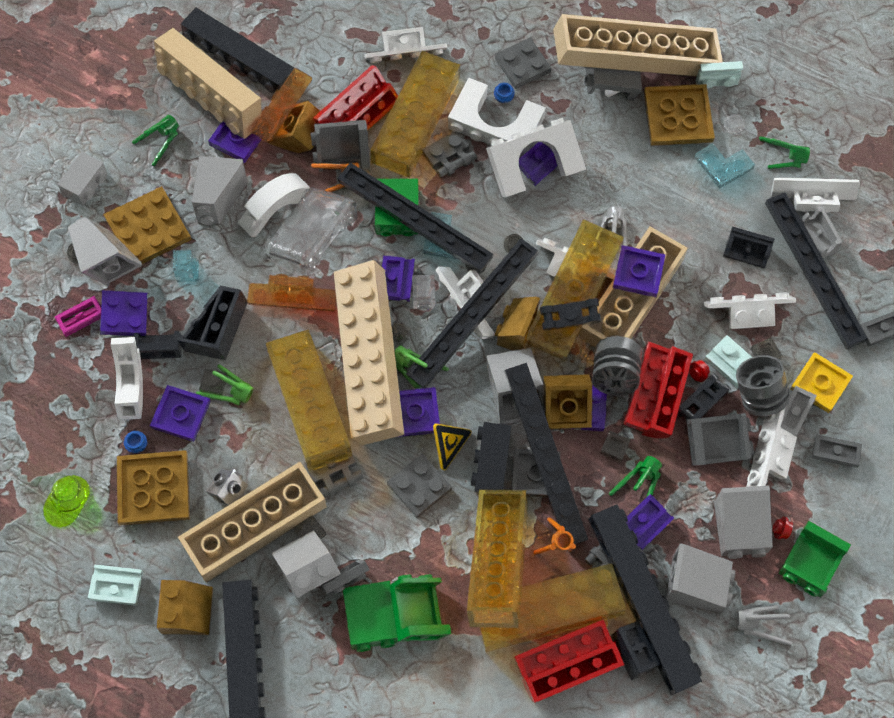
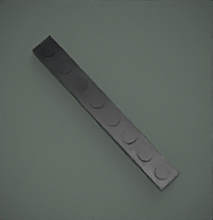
M351 162L338 176L337 179L340 184L481 274L493 258L492 252Z
M783 193L767 199L765 202L766 207L845 349L866 342L868 338L787 194Z
M520 238L420 356L419 359L427 363L428 366L425 368L415 363L406 375L422 388H426L539 254L538 250Z
M527 362L506 369L504 373L556 522L560 526H564L565 531L571 533L574 544L586 541L588 537Z

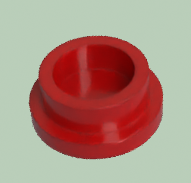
M702 360L693 361L690 364L689 374L694 380L704 382L710 374V369Z
M784 516L777 519L772 528L774 537L779 540L782 538L788 539L793 530V523Z

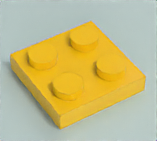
M814 352L790 390L793 391L795 386H798L817 395L813 404L830 413L853 375Z

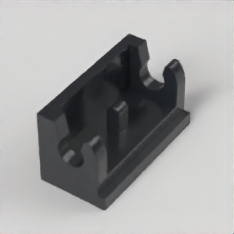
M732 226L723 257L765 268L775 238Z
M174 331V334L141 336L139 333H134L133 335L137 349L139 348L141 360L182 357V347L177 341L180 335H182L179 331Z
M639 621L620 627L611 635V639L618 648L624 667L631 680L638 678L645 672L646 674L660 665Z

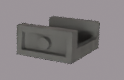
M584 67L586 70L584 84L587 86V94H592L595 89L626 92V100L634 101L642 90L640 71Z
M366 120L314 124L315 132L311 133L312 146L316 145L317 152H313L314 164L358 162L361 163L362 169L370 168Z
M746 413L686 420L692 465L751 459L754 447L752 441H749L748 432L751 430L750 419L746 418Z

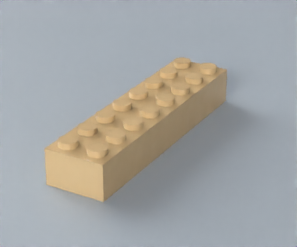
M562 14L553 29L558 65L697 76L699 69H701L700 64L723 62L717 29Z
M372 260L334 271L351 438L361 445L404 435L385 269Z

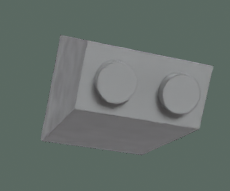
M199 156L192 205L198 223L204 225L221 223L247 185L243 159Z
M81 218L68 226L81 273L107 285L142 266L141 261L110 230L89 218Z
M531 348L487 356L488 375L500 424L521 421L504 370L526 362L544 411L543 383Z
M769 486L722 488L714 501L721 556H728L729 559H737L752 554V557L766 556V553L773 547Z
M314 530L272 552L292 594L297 598L341 574L330 552Z
M679 544L672 558L666 594L667 601L722 613L726 607L730 606L732 593L728 591L729 584H733L735 578V570H732L733 562L691 546Z

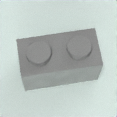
M81 152L57 185L63 196L84 206L87 200L93 197L98 185L105 181L107 171L103 162Z

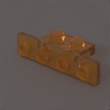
M294 68L280 90L274 93L269 106L263 109L261 118L252 129V134L270 143L312 82V77Z
M269 275L268 284H249L247 303L249 305L334 312L336 307V290L315 288L314 279L307 276Z

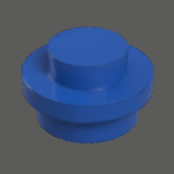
M503 82L495 87L494 97L497 101L508 103L514 98L515 91L509 83Z
M132 431L124 438V447L130 453H140L147 446V438L140 431Z

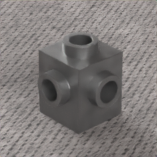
M221 469L214 475L212 483L205 492L221 505L229 506L244 496L248 484L242 480L243 475L234 469L231 471Z

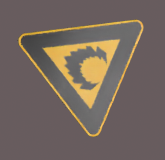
M434 424L433 430L440 468L446 470L470 437L472 431L460 427Z

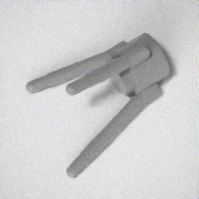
M617 206L608 208L607 216H603L601 227L592 247L593 251L597 249L607 224L612 229L613 235L616 234V229L621 227L623 245L628 246L627 220L624 218V209Z
M778 605L743 609V611L737 612L738 630H744V635H753L780 644L792 645L791 641L753 630V628H758L759 620L789 619V614L758 615V613L778 610Z

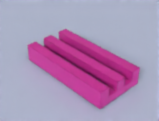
M95 296L56 315L55 319L65 337L101 319V307ZM92 305H95L94 307L88 309V310L85 311V312H80V311H82V310H84V309H86V308H88V307H90V306H92ZM75 315V317L67 320L66 322H62L63 320Z

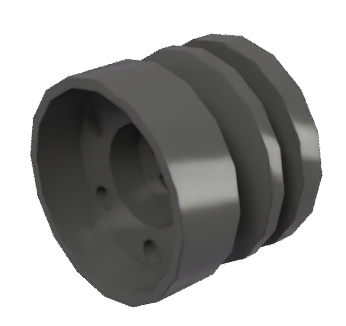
M612 336L600 340L595 347L592 375L594 387L602 393L613 396L633 393L640 384V367L642 362L640 345L632 339L621 336Z
M759 355L747 359L737 368L736 379L744 409L750 414L770 416L782 411L788 405L790 392L786 381L785 369L780 360L769 355Z

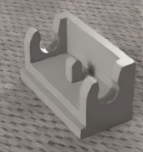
M822 206L817 208L811 216L809 213H806L802 218V222L822 258L837 253L842 241Z

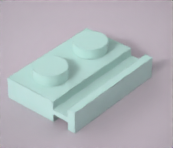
M742 61L700 64L701 69L698 71L696 85L707 84V88L738 85L742 74L741 70H743Z
M726 335L705 356L704 360L738 389L736 379L737 368L742 362L752 358V356Z
M94 565V574L91 579L88 599L90 601L137 606L143 571L140 569Z

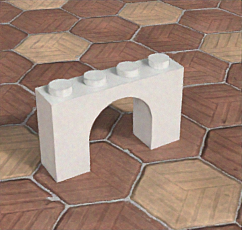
M468 78L448 116V128L453 132H460L475 141H482L492 146V141L503 138L505 142L512 139L511 135L522 131L524 135L531 133V128L542 124L546 107L526 100L518 118L512 124L505 127L490 126L478 114L487 97L488 85ZM532 143L525 146L520 153V157L529 151Z
M563 118L551 121L552 126L544 128L542 124L531 128V133L524 135L522 131L511 135V140L504 142L503 138L491 142L492 146L486 148L502 197H508L526 190L519 169V156L525 146L535 141L542 142L551 148L561 176H568L586 170L571 120L564 121Z

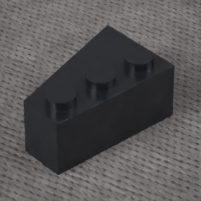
M220 285L204 305L203 312L197 319L194 318L190 323L191 327L184 335H180L177 339L183 350L226 361L248 303L243 292L240 289Z
M484 422L483 427H478L477 440H481L480 450H475L474 463H478L477 473L472 472L471 486L475 487L474 492L503 494L511 425Z

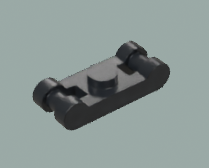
M593 298L585 301L540 307V313L544 318L542 323L543 330L548 331L601 322V314H598L597 309L599 306L598 299ZM588 309L589 316L583 317L582 310ZM559 313L560 320L553 321L552 314Z
M713 373L679 407L677 415L679 417L683 416L686 420L703 418L731 390V387L720 382L719 377ZM714 387L717 392L714 393L710 388ZM691 406L698 410L695 414L689 410Z

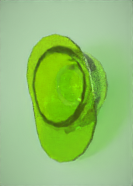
M71 475L63 477L53 484L43 507V515L50 525L59 528L66 527L76 520L90 495V487L85 479L80 476Z

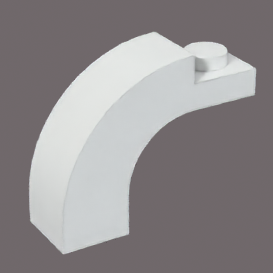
M296 173L284 174L271 180L249 199L244 206L247 210L238 221V224L251 237H257L269 218L277 210L288 204H299L310 187Z
M135 337L111 338V349L116 368V396L114 404L118 420L141 419L143 377L139 348L137 349Z

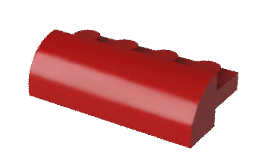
M371 65L315 115L313 120L316 124L366 120L367 130H369L401 99L392 84L386 83L377 66Z
M649 341L646 343L640 367V384L631 395L623 425L642 431L643 436L664 439L672 435L693 357L692 353L674 346L668 349Z
M604 619L513 656L522 676L521 680L534 703L624 665L618 648L611 639Z

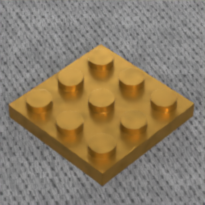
M707 84L644 88L651 146L714 142L715 136Z
M162 186L103 214L113 234L142 264L192 240Z
M187 450L117 456V515L119 526L190 520Z

